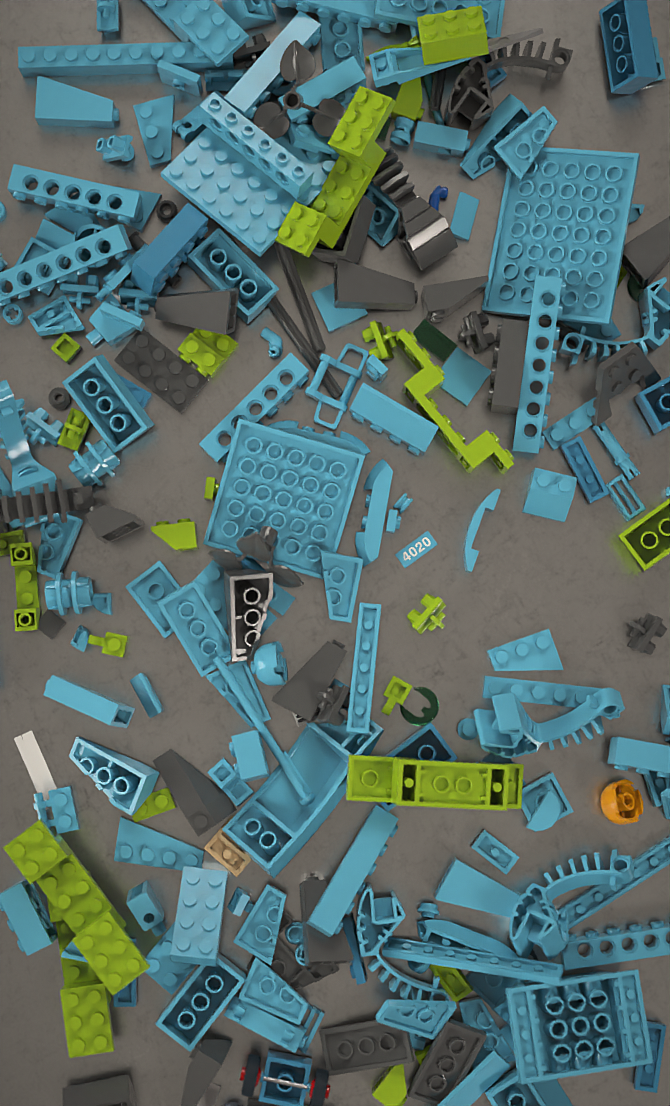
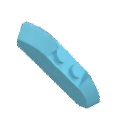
M286 420L267 425L271 428L365 456L371 452L360 439L341 431L338 438L335 437V433L323 431V434L314 432L315 429L302 426V429H298L299 421Z
M384 459L373 467L364 485V490L372 492L371 495L367 494L365 507L369 508L368 516L363 515L361 528L365 529V532H356L355 535L356 551L358 557L364 559L363 567L376 560L379 555L393 470Z
M437 919L417 921L418 936L422 942L519 958L512 949L502 942L457 924Z

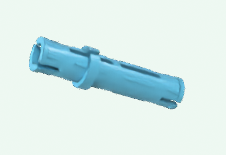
M605 421L600 424L603 431L595 425L592 429L607 447L610 454L616 460L614 463L616 466L619 465L628 480L630 481L634 478L629 470H632L635 476L639 475L641 472L638 471L629 458L631 457L630 454H626L605 424Z

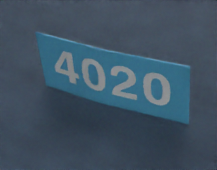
M426 531L396 553L395 556L406 568L438 544L431 534Z

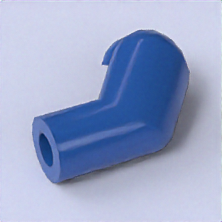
M436 186L429 196L430 206L439 211L440 198H447V187Z

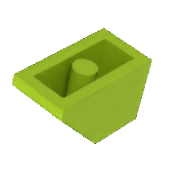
M403 1064L389 1066L371 1089L372 1096L385 1106H403L407 1100Z

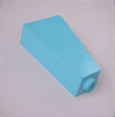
M37 76L35 119L38 125L115 129V121H119V109L115 107L113 100L42 76Z
M52 675L46 682L43 694L101 722L121 728L128 727L136 709L55 675Z
M454 857L433 896L438 901L511 918L514 905L518 902L521 894Z

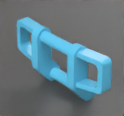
M347 343L337 360L326 354H321L317 371L310 386L305 390L306 395L318 401L314 415L315 423L331 430L337 428L343 412H346L348 408L347 403L355 384L363 374L361 371L369 354L367 350ZM348 350H353L363 355L358 370L341 363ZM328 366L350 376L339 401L317 391ZM322 403L339 410L334 424H329L319 419L318 416Z

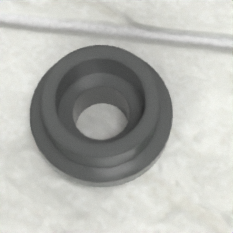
M165 200L158 204L156 214L161 221L171 222L178 214V209L172 201ZM165 209L171 210L169 215H165L163 212Z
M54 388L49 393V403L56 409H63L70 403V394L64 388ZM58 394L63 396L61 401L55 400Z

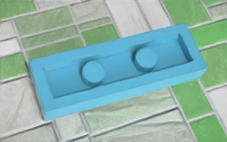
M596 397L541 432V435L545 436V440L552 451L593 425L591 417L595 415L596 409L593 408V401Z

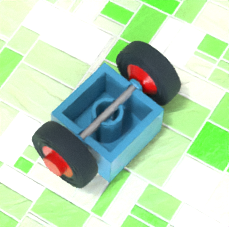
M268 1050L264 1073L261 1074L259 1067L261 1060L259 1055L249 1054L247 1066H242L240 1081H243L241 1091L243 1096L252 1097L254 1089L260 1080L262 1082L258 1100L260 1102L279 1106H303L306 1092H309L311 1098L310 1106H323L324 1099H328L330 1085L327 1084L328 1070L317 1068L311 1085L308 1082L312 1058Z

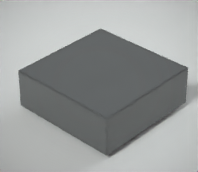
M47 609L39 619L38 629L50 639H53L66 622L53 611Z

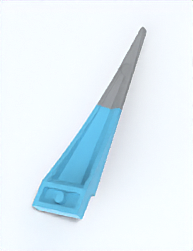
M543 28L487 39L488 51L492 52L543 34ZM421 47L389 48L369 55L376 88L396 81L398 84L475 58L469 57L424 65Z

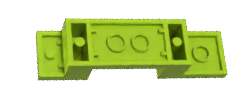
M359 86L327 143L340 156L325 180L322 191L315 198L310 208L296 201L294 202L278 230V236L275 238L277 243L308 258L318 242L333 249L386 155V152L375 140L397 103L393 98Z
M404 328L396 334V344L419 371L404 383L402 392L425 419L439 426L437 435L469 474L489 458L502 474L507 472L515 464L512 461L514 457L507 449L503 450L498 444L500 440L493 432L489 433L486 430L466 446L464 444L466 440L460 432L455 433L450 427L452 423L446 415L441 416L436 410L438 406L432 398L427 399L443 385L445 373L439 365L436 364L434 366L429 360L431 356L425 348L420 349L415 343L417 339L411 331L406 332Z
M348 754L346 800L390 802L402 806L507 811V808L521 809L524 764L431 761L405 757Z
M42 819L38 820L3 847L29 884L37 882L76 936L72 939L73 943L112 995H115L150 968L149 962L123 929L127 925L61 835L59 834L55 837Z
M47 897L50 922H56L61 957L62 952L76 935ZM61 957L64 986L60 989L69 1058L114 1051L115 1044L109 1009L112 994L88 962Z

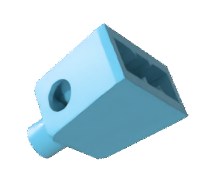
M112 294L103 301L108 304L112 301L122 306ZM99 306L89 318L90 323L95 329L85 337L93 346L103 338L112 346L138 330L103 315L99 310Z
M148 880L129 890L126 904L144 931L151 928L155 936L163 934L167 930L162 922L164 920V909Z

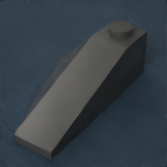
M253 569L224 570V593L231 661L254 660V654L261 637L262 625L266 620L269 602L273 597V572Z
M170 749L153 760L154 765L198 837L237 810L228 795L174 750Z
M204 1039L200 1047L197 1045L194 1047L189 1056L192 1061L187 1071L181 1106H197L222 1066L233 1042L230 1040Z

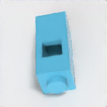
M418 121L413 148L463 158L464 151H469L471 139L467 138V130Z

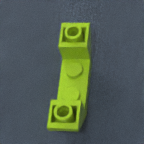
M32 542L10 544L11 566L15 567L17 609L14 610L15 632L38 630L41 607L37 560Z

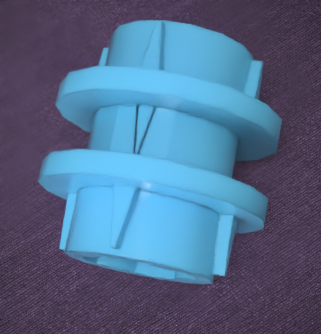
M100 439L93 445L87 441L85 445L89 450L82 456L77 450L74 451L73 454L76 458L68 467L84 487L92 486L95 483L101 487L104 484L100 477L108 473L113 478L115 476L113 469L120 464V460L103 439Z
M72 571L71 579H65L63 572H58L56 579L45 582V600L48 610H58L59 614L64 616L67 615L68 607H73L76 614H81L83 607L93 605L92 580L90 577H80L78 571Z

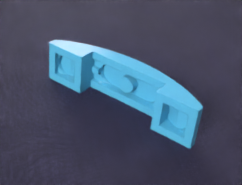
M500 489L494 490L480 504L469 523L464 541V565L466 572H472L479 551L471 547L484 510L494 511L501 492Z

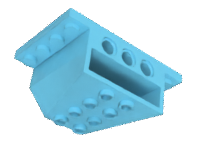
M638 969L619 972L599 970L565 975L561 977L560 985L525 981L515 983L517 987L505 988L520 1084L653 1063Z

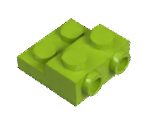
M196 328L193 333L190 332L177 350L180 353L179 357L187 364L192 362L196 365L197 368L195 370L202 376L206 377L208 375L213 378L239 344L227 334L224 335Z

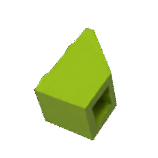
M190 518L179 519L176 524H169V521L156 522V526H151V531L176 551L199 549L196 523L194 521L191 522Z

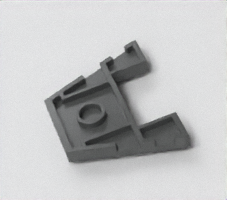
M630 342L598 366L595 390L598 391L597 398L593 401V408L596 410L595 415L591 417V422L596 426H599L612 416L609 400L615 395L622 393L630 384L640 379L641 386L647 389L661 380L658 372L634 342Z
M284 909L278 936L294 921ZM277 937L272 964L269 965L264 962L296 992L339 970L336 964L313 965L308 969L297 962L295 954L279 937ZM255 955L252 956L246 969L250 971Z

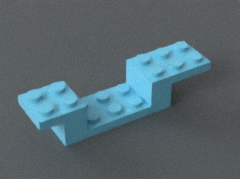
M141 0L182 42H193L217 67L249 40V35L213 0Z

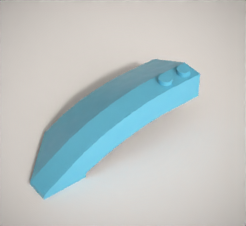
M344 719L340 726H334L329 723H306L307 726L287 754L311 792L314 793V801L310 805L299 803V800L302 798L279 764L253 797L222 829L272 878H275L309 841L346 793L348 754L368 756L371 754L384 732L383 728L371 719L369 735L347 733L346 719Z

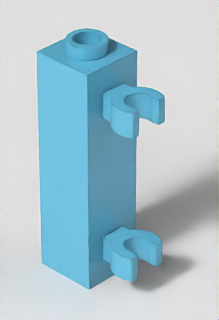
M235 993L223 1016L294 1053L298 1047L303 1049L308 1036L304 1035L307 1028L238 999L240 993Z

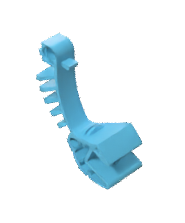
M664 277L652 283L637 296L642 327L644 328V336L642 338L620 342L595 339L585 336L586 327L582 325L579 334L568 333L561 340L557 353L571 356L569 366H575L583 344L589 345L584 360L587 361L596 355L597 347L600 348L597 362H603L609 357V349H611V357L630 342L638 345L644 355L648 352L645 343L654 350L659 348L670 335V292L662 287L667 278ZM568 339L576 343L575 349L567 346L566 341Z
M7 380L0 382V438L3 439V441H0V448L6 449L7 454H4L5 458L10 460L12 465V495L16 497L15 492L21 491L22 496L30 495L29 487L35 488V494L43 493V484L48 483L50 492L55 491V480H57L55 474L39 464L31 455V448L27 443L29 436L23 431L27 427L26 421L22 420L26 415L22 408L25 402L23 398L14 399ZM58 513L53 514L54 518L59 516ZM47 515L39 516V523L47 521ZM28 517L23 524L25 528L39 523H35L34 517Z
M603 688L593 696L588 695L586 702L569 713L538 724L528 716L514 693H506L492 696L495 711L476 709L474 710V716L481 748L491 754L511 759L512 757L516 758L524 754L537 752L541 743L548 742L550 750H554L553 740L559 738L563 747H568L566 735L572 734L577 744H581L580 728H582L586 737L591 740L594 738L591 723L597 733L602 735L604 728L601 716L610 720L613 718L617 719L621 717L620 713L625 707L619 691L613 688Z
M618 849L612 850L610 870H605L599 853H594L597 870H592L587 856L582 855L584 872L578 873L572 858L568 861L573 874L564 876L561 866L558 865L556 870L560 879L553 882L548 872H546L543 876L547 887L544 888L532 883L526 890V893H523L519 897L518 902L515 903L512 910L513 915L510 918V939L519 958L528 959L534 944L542 946L547 960H551L559 954L566 946L556 923L558 914L552 903L553 899L567 891L589 885L610 884L611 889L617 891V884H627L634 877V864L631 855H619Z
M366 882V886L358 898L356 928L361 957L373 955L377 957L368 963L367 967L373 972L382 964L384 968L378 973V978L382 983L390 973L393 974L394 977L389 981V989L393 993L397 989L400 980L403 981L404 984L400 988V996L407 1000L411 986H414L416 988L412 993L413 1000H421L422 990L429 991L427 1000L433 1001L434 996L441 994L445 997L444 1001H450L446 990L438 986L439 976H434L432 984L416 980L399 972L380 954V946L383 942L386 943L389 940L388 936L391 937L394 934L393 931L406 915L395 891L392 890L390 892L391 897L374 899L372 885L370 882Z

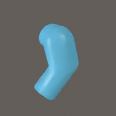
M265 327L260 336L269 341V355L271 357H279L283 352L282 338L268 327Z

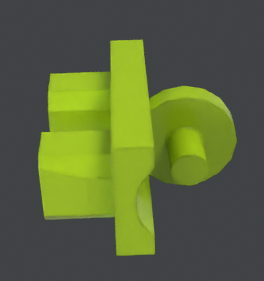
M376 320L370 322V326L362 331L366 342L376 340L377 347L369 350L370 356L373 354L379 360L393 359L394 356L391 348L397 346L395 339L398 331L392 332L390 326L383 328L382 323Z
M71 408L57 444L74 451H79L91 422L84 412Z
M427 593L421 599V604L427 609L422 614L413 609L407 615V618L413 624V628L420 635L427 628L432 632L437 626L441 629L445 627L441 621L446 616L442 612L446 604L438 596L435 598Z

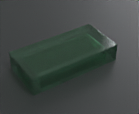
M425 319L413 332L417 343L443 363L458 346Z

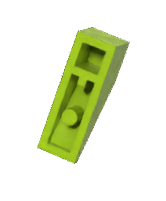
M420 77L402 83L395 100L397 103L391 112V119L396 120L397 117H405L415 123L416 121H421L425 109L422 108L423 97Z

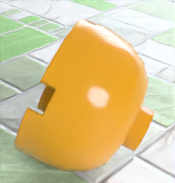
M627 779L609 784L602 791L600 797V805L605 817L610 822L619 825L638 822V816L643 813L641 793L639 790H635L631 786L634 783Z

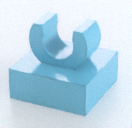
M237 887L227 907L233 914L240 917L243 910L250 913L255 905L249 900L250 896L246 891Z

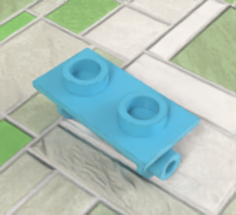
M248 69L206 70V91H230Z

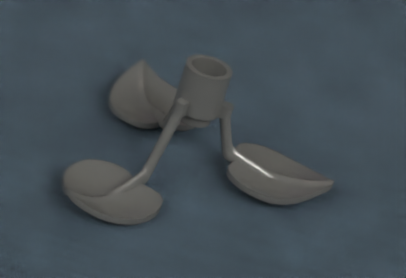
M297 40L289 44L280 62L282 77L286 81L296 80L291 91H288L283 97V111H281L280 106L276 103H264L257 109L253 124L272 139L280 138L288 131L290 126L289 120L284 116L287 110H298L303 107L317 113L313 117L315 131L322 136L331 137L346 110L334 99H323L319 104V109L305 104L302 95L296 92L300 79H309L316 68V62L312 53Z
M262 526L259 533L256 531L249 536L239 538L236 546L243 553L239 557H236L232 551L226 549H214L208 553L218 565L226 570L242 569L243 564L240 561L247 555L261 561H269V569H266V571L273 572V582L284 587L304 585V582L290 568L282 565L274 566L273 553L276 547L273 544L278 532L270 526Z

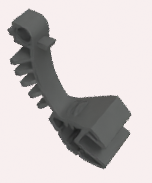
M557 38L553 43L549 60L542 59L546 47V42L543 41L539 45L535 57H531L533 41H528L523 50V56H519L520 42L513 44L509 57H507L506 46L498 49V59L495 58L494 51L486 54L484 59L487 64L479 57L473 58L468 66L460 72L453 85L445 107L444 124L450 126L459 112L472 121L469 127L470 131L475 130L488 121L494 106L487 72L508 66H525L545 70V78L550 80L552 73L559 74L566 70L573 50L559 47L561 38ZM555 58H562L564 60V64H558L555 61Z
M390 147L384 150L386 155L373 176L372 183L376 186H381L380 188L383 193H386L398 208L399 244L410 260L414 258L419 268L424 270L456 249L458 245L445 217L423 198L415 195L413 192L415 185L412 181L408 184L406 183L409 174L407 171L401 173L404 167L401 161L397 162L399 159L398 155Z
M61 479L55 480V491L50 492L48 483L43 484V493L35 494V488L29 487L30 495L22 496L21 491L15 492L16 497L2 496V489H0V533L8 532L7 523L12 522L14 519H19L20 523H24L26 518L34 517L35 523H39V516L47 515L48 523L54 522L53 514L58 513L61 522L66 523V512L89 509L94 506L92 486L63 490Z

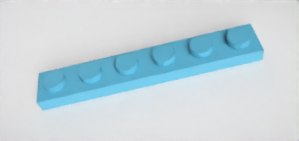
M360 603L347 733L369 735L381 604Z
M484 676L482 698L492 699L494 695L514 693L520 702L577 708L587 701L588 695L593 696L602 688Z

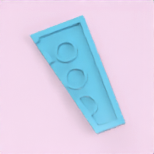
M120 817L114 861L183 871L184 866L202 868L205 850L174 839L164 833L157 832L140 823H134L125 817Z

